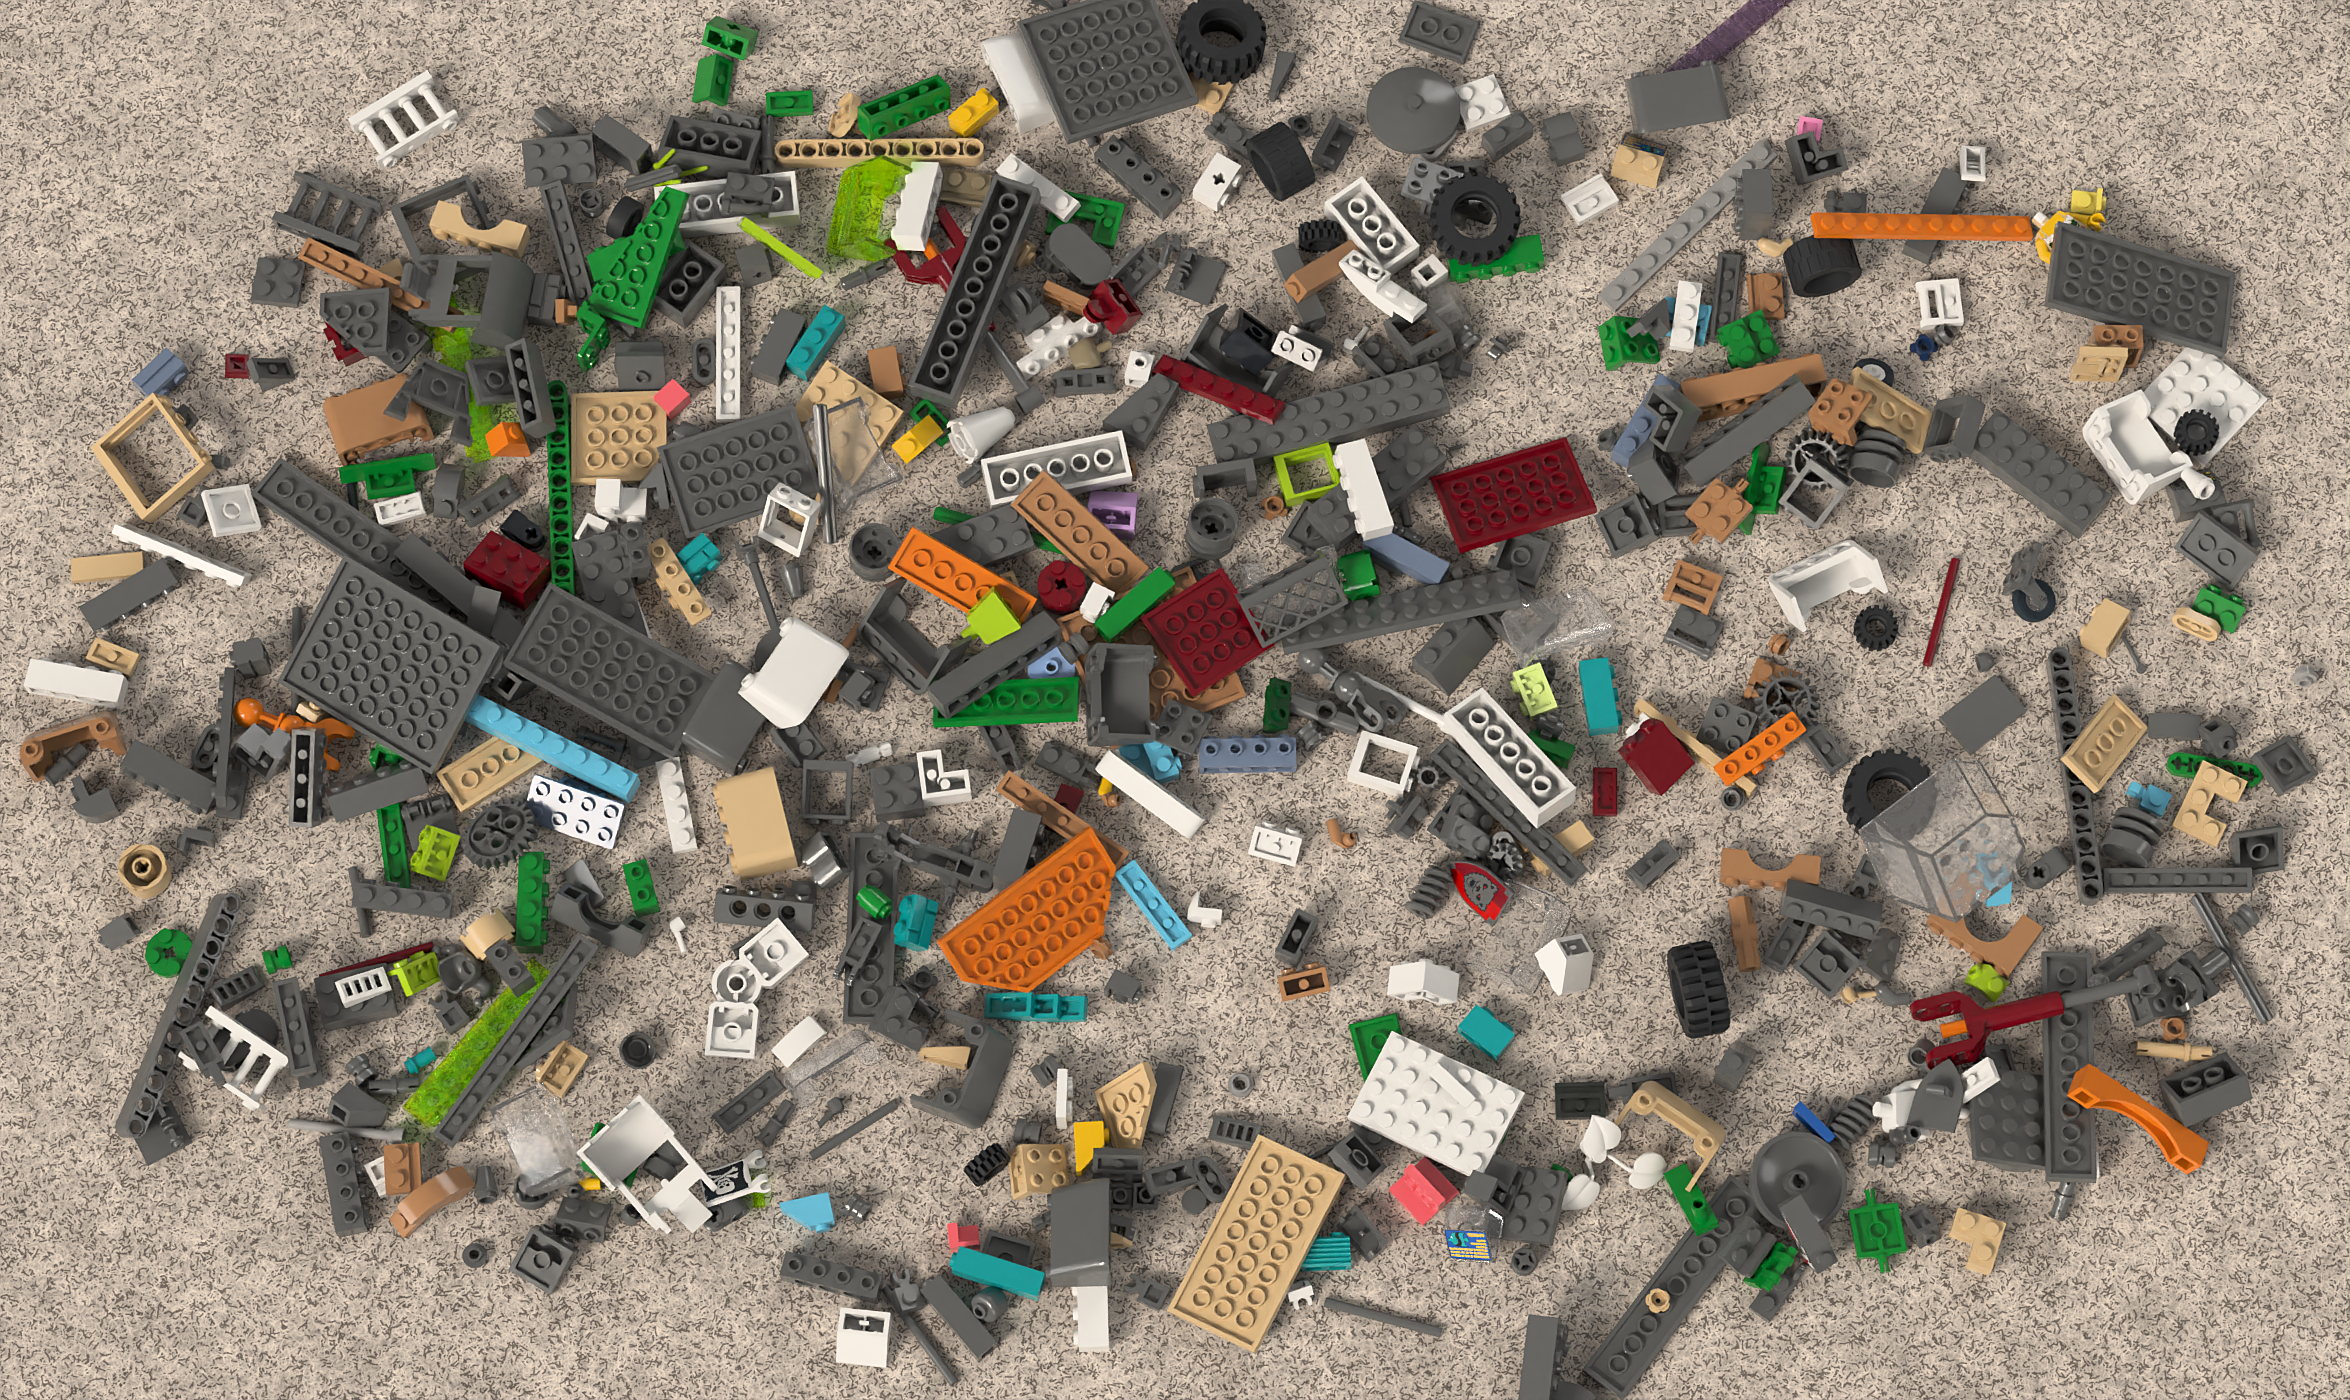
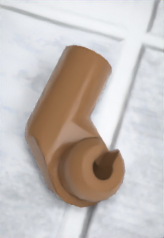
M1335 818L1326 821L1332 843L1345 849L1354 846L1357 841L1354 833L1342 832L1338 820Z

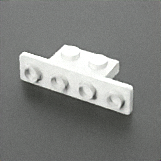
M1061 313L1039 329L1033 331L1024 338L1026 344L1033 351L1017 361V366L1024 379H1030L1068 353L1067 348L1073 346L1076 342L1090 336L1092 337L1103 329L1101 323L1093 324L1085 316L1073 323L1064 313Z

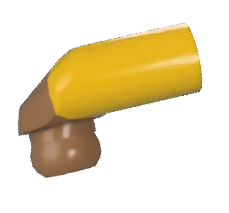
M1103 777L1098 793L1105 806L1109 808L1118 807L1121 804V797L1112 791L1113 783Z

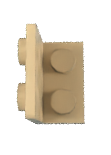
M1020 1144L1007 1151L1008 1156L1011 1158L1008 1166L1013 1200H1022L1033 1193L1051 1194L1053 1188L1069 1185L1064 1145Z

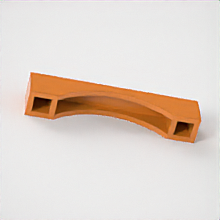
M2087 1064L2075 1072L2067 1094L2068 1097L2087 1109H2110L2133 1119L2152 1136L2162 1150L2167 1162L2185 1174L2191 1173L2202 1165L2209 1142L2199 1134L2184 1127L2178 1120L2171 1118L2158 1107L2151 1105L2138 1094L2121 1085L2117 1080L2101 1072L2099 1068Z

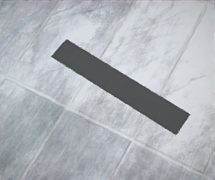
M478 585L475 587L466 625L489 639L501 592ZM464 721L458 735L466 736L468 722Z

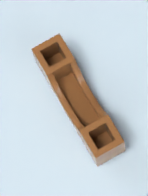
M1722 848L1719 883H1725L1727 887H1738L1739 884L1749 885V888L1763 889L1764 886L1774 887L1776 891H1783L1789 878L1818 887L1821 856L1796 854L1793 861L1787 867L1781 870L1769 871L1758 867L1751 860L1747 850Z

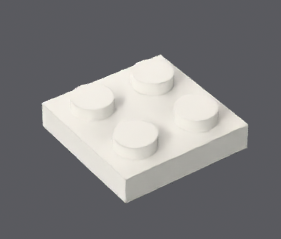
M1494 74L1454 88L1460 101V117L1467 132L1511 117Z
M249 484L204 490L201 496L214 537L259 531L261 529V522Z
M1058 1069L1056 1121L1058 1129H1067L1068 1122L1073 1120L1072 1101H1068V1098H1073L1074 1083L1073 1077L1068 1076V1069Z

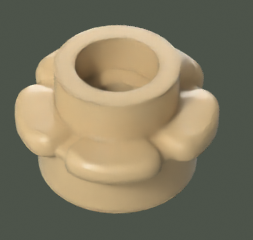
M1659 1288L1651 1290L1650 1294L1646 1296V1305H1649L1650 1311L1654 1313L1664 1312L1670 1306L1669 1294Z

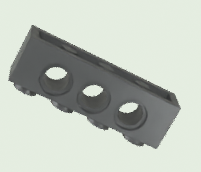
M725 885L716 892L714 922L767 927L778 917L788 930L811 932L814 927L816 898L810 897L809 894L796 893L793 896L786 895V892L779 890L765 893L761 892L762 890L758 888H748L747 891L737 890V887L732 885ZM735 901H743L747 908L744 910L738 909ZM759 904H768L771 908V911L763 912L760 909ZM787 905L792 906L795 914L789 915L785 913L783 907Z
M789 1251L785 1252L779 1274L781 1281L874 1304H878L884 1284L883 1274Z

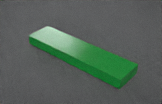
M398 802L376 810L386 881L400 883V888L410 889V884L412 883L401 803Z

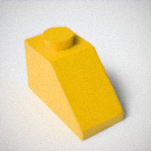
M928 414L891 446L904 462L908 464L944 432Z
M1103 1121L1073 1123L1077 1177L1083 1176L1093 1165V1148H1105V1143H1110L1109 1128H1104Z

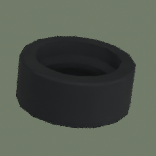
M629 196L621 198L608 219L606 225L607 236L615 240L621 237L632 236L634 231H636V227L641 222L644 205Z

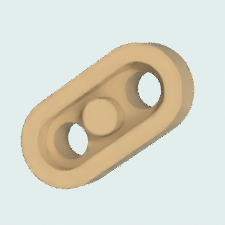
M2189 607L2178 608L2172 618L2175 626L2206 641L2216 640L2221 631V627L2215 619L2195 612Z

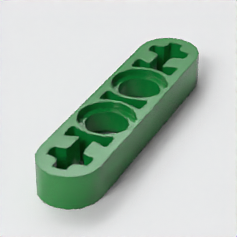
M2180 752L2171 754L2166 763L2167 771L2177 777L2194 779L2197 773L2195 765L2204 760L2219 768L2229 767L2235 776L2238 774V769H2241L2240 774L2244 775L2252 771L2253 776L2257 777L2253 781H2248L2247 776L2240 775V778L2248 781L2245 788L2256 787L2262 779V773L2258 767L2248 763ZM2176 759H2179L2182 765H2188L2189 761H2193L2190 772H2187L2188 766H2181L2177 770L2175 765L2171 763H2174Z

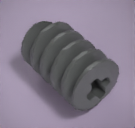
M1430 864L1428 865L1429 868L1424 870V876L1419 879L1420 885L1415 886V893L1410 895L1411 901L1405 904L1408 911L1422 919H1427V915L1435 916L1436 913L1431 907H1440L1436 898L1444 899L1445 896L1440 891H1449V887L1445 882H1454V879L1446 871Z
M1856 1094L1854 1096L1855 1101L1848 1103L1849 1109H1843L1842 1116H1838L1835 1119L1836 1123H1832L1829 1126V1130L1836 1136L1835 1140L1848 1150L1852 1148L1848 1142L1849 1140L1855 1143L1858 1141L1855 1133L1864 1134L1861 1126L1863 1125L1867 1128L1871 1126L1867 1119L1870 1118L1874 1121L1877 1119L1872 1111L1875 1102L1862 1094Z

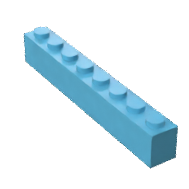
M479 694L465 719L469 724L628 804L641 784L638 774Z

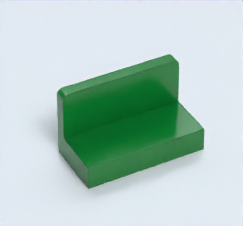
M718 54L700 59L697 66L692 102L697 104L708 100L718 106L727 105L734 62Z

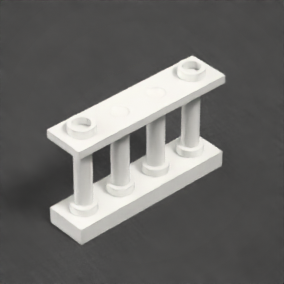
M428 70L348 118L355 134L365 133L380 154L375 157L380 170L385 167L390 168L394 166L398 159L443 131L454 129L457 123L460 122L455 109L447 113L433 94L432 88L435 87V84ZM420 95L426 98L439 119L429 125L425 123L412 104V101ZM399 108L406 110L419 129L418 132L408 138L392 116L393 112ZM379 120L386 122L400 142L388 150L372 128L373 124Z
M210 1006L205 1014L212 1018L210 1020L211 1025L207 1029L212 1040L219 1029L222 1030L223 1027L231 1031V1038L220 1053L224 1060V1065L239 1042L242 1043L245 1040L251 1044L249 1048L251 1051L231 1081L225 1079L227 1084L223 1086L244 1100L242 1104L250 1110L255 1111L256 1108L265 1110L267 1106L261 1103L259 1099L279 1069L282 1070L283 1067L290 1068L287 1054L219 1008ZM184 1052L179 1053L178 1056L184 1060L182 1063L184 1066L192 1071L199 1070L192 1055ZM266 1054L271 1058L269 1061L271 1064L251 1095L240 1089L239 1086L259 1055Z

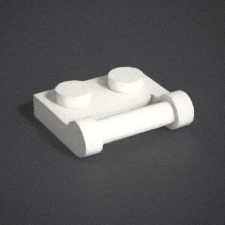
M1958 278L1920 281L1915 284L1916 292L1919 293L1922 316L1920 327L1922 330H1931L1943 324L1949 327L1963 326L1964 318ZM1935 290L1938 318H1931L1928 291Z

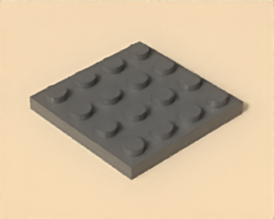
M1971 1064V1065L1967 1068V1070L1970 1069L1971 1067H1973L1974 1065ZM1996 1068L2000 1080L1969 1100L1972 1160L2045 1171L2043 1075Z

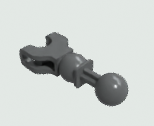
M1324 647L1309 648L1298 653V664L1301 669L1309 674L1320 673L1331 682L1327 689L1329 691L1334 690L1340 700L1349 702L1347 706L1353 710L1357 722L1369 731L1378 732L1384 729L1386 723L1392 725L1404 720L1406 707L1391 693L1379 690L1369 683L1364 685L1360 676L1350 672L1349 667L1338 670L1328 662V653ZM1389 707H1394L1397 711V717H1395L1387 709ZM1373 717L1378 719V724L1373 722Z

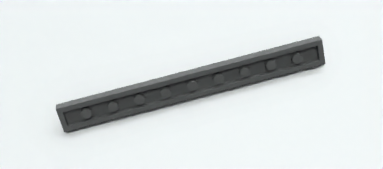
M580 933L576 936L432 1133L433 1135L454 1148L597 952L599 947Z

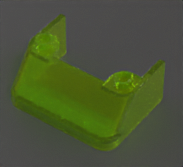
M880 155L848 167L843 172L839 183L826 246L827 252L838 257L871 262L895 255L896 250L884 245L882 240L876 238L883 201L897 191L898 178L912 173L913 168L885 155Z

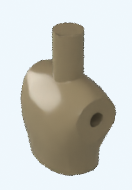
M1090 336L1076 342L1073 346L1067 348L1075 370L1091 369L1102 364L1100 353L1112 349L1113 346L1110 339L1096 345Z

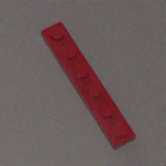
M1165 354L1162 355L1151 371L1152 376L1160 373L1179 383V388L1271 425L1275 424L1285 409V403Z

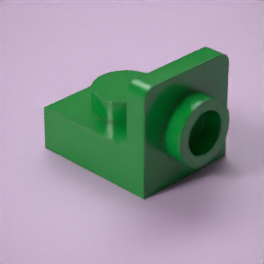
M378 742L369 754V762H371L374 770L380 768L382 758H385L386 762L395 765L405 759Z

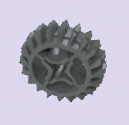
M1812 427L1808 432L1802 430L1800 436L1795 435L1792 439L1793 442H1790L1787 446L1790 451L1785 453V457L1790 460L1785 463V466L1792 467L1788 472L1789 475L1795 474L1798 476L1804 468L1800 452H1803L1802 456L1806 459V464L1815 452L1820 455L1823 453L1822 457L1832 463L1828 457L1829 452H1831L1834 457L1835 466L1847 474L1845 468L1850 465V462L1845 459L1849 457V452L1842 451L1846 448V444H1839L1837 440L1831 437V432L1822 435V431L1818 430L1816 433ZM1809 443H1818L1823 445L1824 447L1817 448L1813 444L1810 445ZM1811 470L1802 480V488H1806L1809 484L1811 491H1815L1817 486L1820 491H1824L1826 486L1830 489L1833 488L1832 485L1821 477L1812 474Z
M1790 670L1788 677H1784L1783 672L1780 671L1779 678L1777 679L1774 675L1769 676L1771 683L1763 680V688L1757 689L1759 696L1754 698V702L1758 704L1755 707V712L1761 713L1758 716V720L1760 722L1765 721L1764 727L1766 729L1780 720L1776 716L1787 715L1790 712H1794L1803 725L1804 723L1808 726L1813 725L1811 718L1818 717V713L1815 710L1820 709V703L1816 702L1820 699V695L1815 693L1817 690L1815 685L1809 686V678L1802 681L1801 673H1798L1796 678H1794L1793 672ZM1784 687H1792L1798 690L1794 692H1788L1784 689ZM1776 691L1778 700L1768 709V699ZM1783 698L1787 700L1788 703L1791 702L1792 709L1787 704H1783ZM1807 698L1806 709L1799 715L1797 706L1802 703L1803 699Z

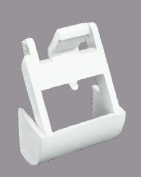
M639 1094L576 1153L611 1191L618 1187L655 1230L661 1228L666 1234L671 1231V1228L660 1216L668 1208L682 1224L694 1233L713 1214L690 1192L689 1188L700 1178L713 1192L718 1186L674 1136L676 1133L675 1128ZM668 1139L688 1165L670 1182L667 1179H663L661 1181L663 1188L643 1206L623 1180Z

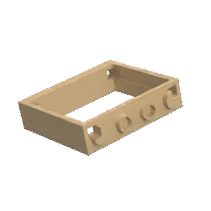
M156 393L150 394L90 447L140 518L151 523L156 521L215 469L211 462V455L205 449H201L198 444V437L185 427V419L172 409L173 403L165 395L161 396ZM159 409L199 464L151 505L112 450Z

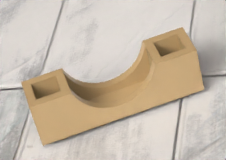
M440 200L429 223L433 235L440 240L451 239L465 247L472 245L486 253L495 251L520 260L530 237L527 225L504 219L498 226L489 230L474 229L466 224L461 206Z

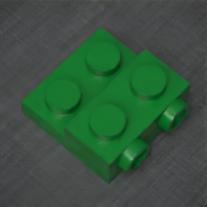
M1761 309L1717 329L1719 333L1717 334L1718 342L1722 348L1725 347L1729 355L1727 356V361L1732 369L1739 367L1746 369L1781 353Z

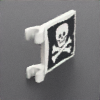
M761 1150L753 1151L745 1159L707 1171V1175L718 1186L714 1192L700 1178L707 1208L752 1192L766 1193L771 1190V1184L767 1182L768 1176L766 1174H760L753 1181L751 1180L749 1168L760 1169L766 1165L765 1159L762 1158L763 1153Z

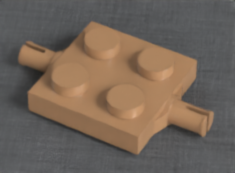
M1715 478L1685 512V516L1694 522L1698 528L1689 537L1692 543L1697 545L1703 536L1707 535L1723 544L1753 510V506L1741 496V493L1750 485L1744 478H1741L1734 488L1726 486Z

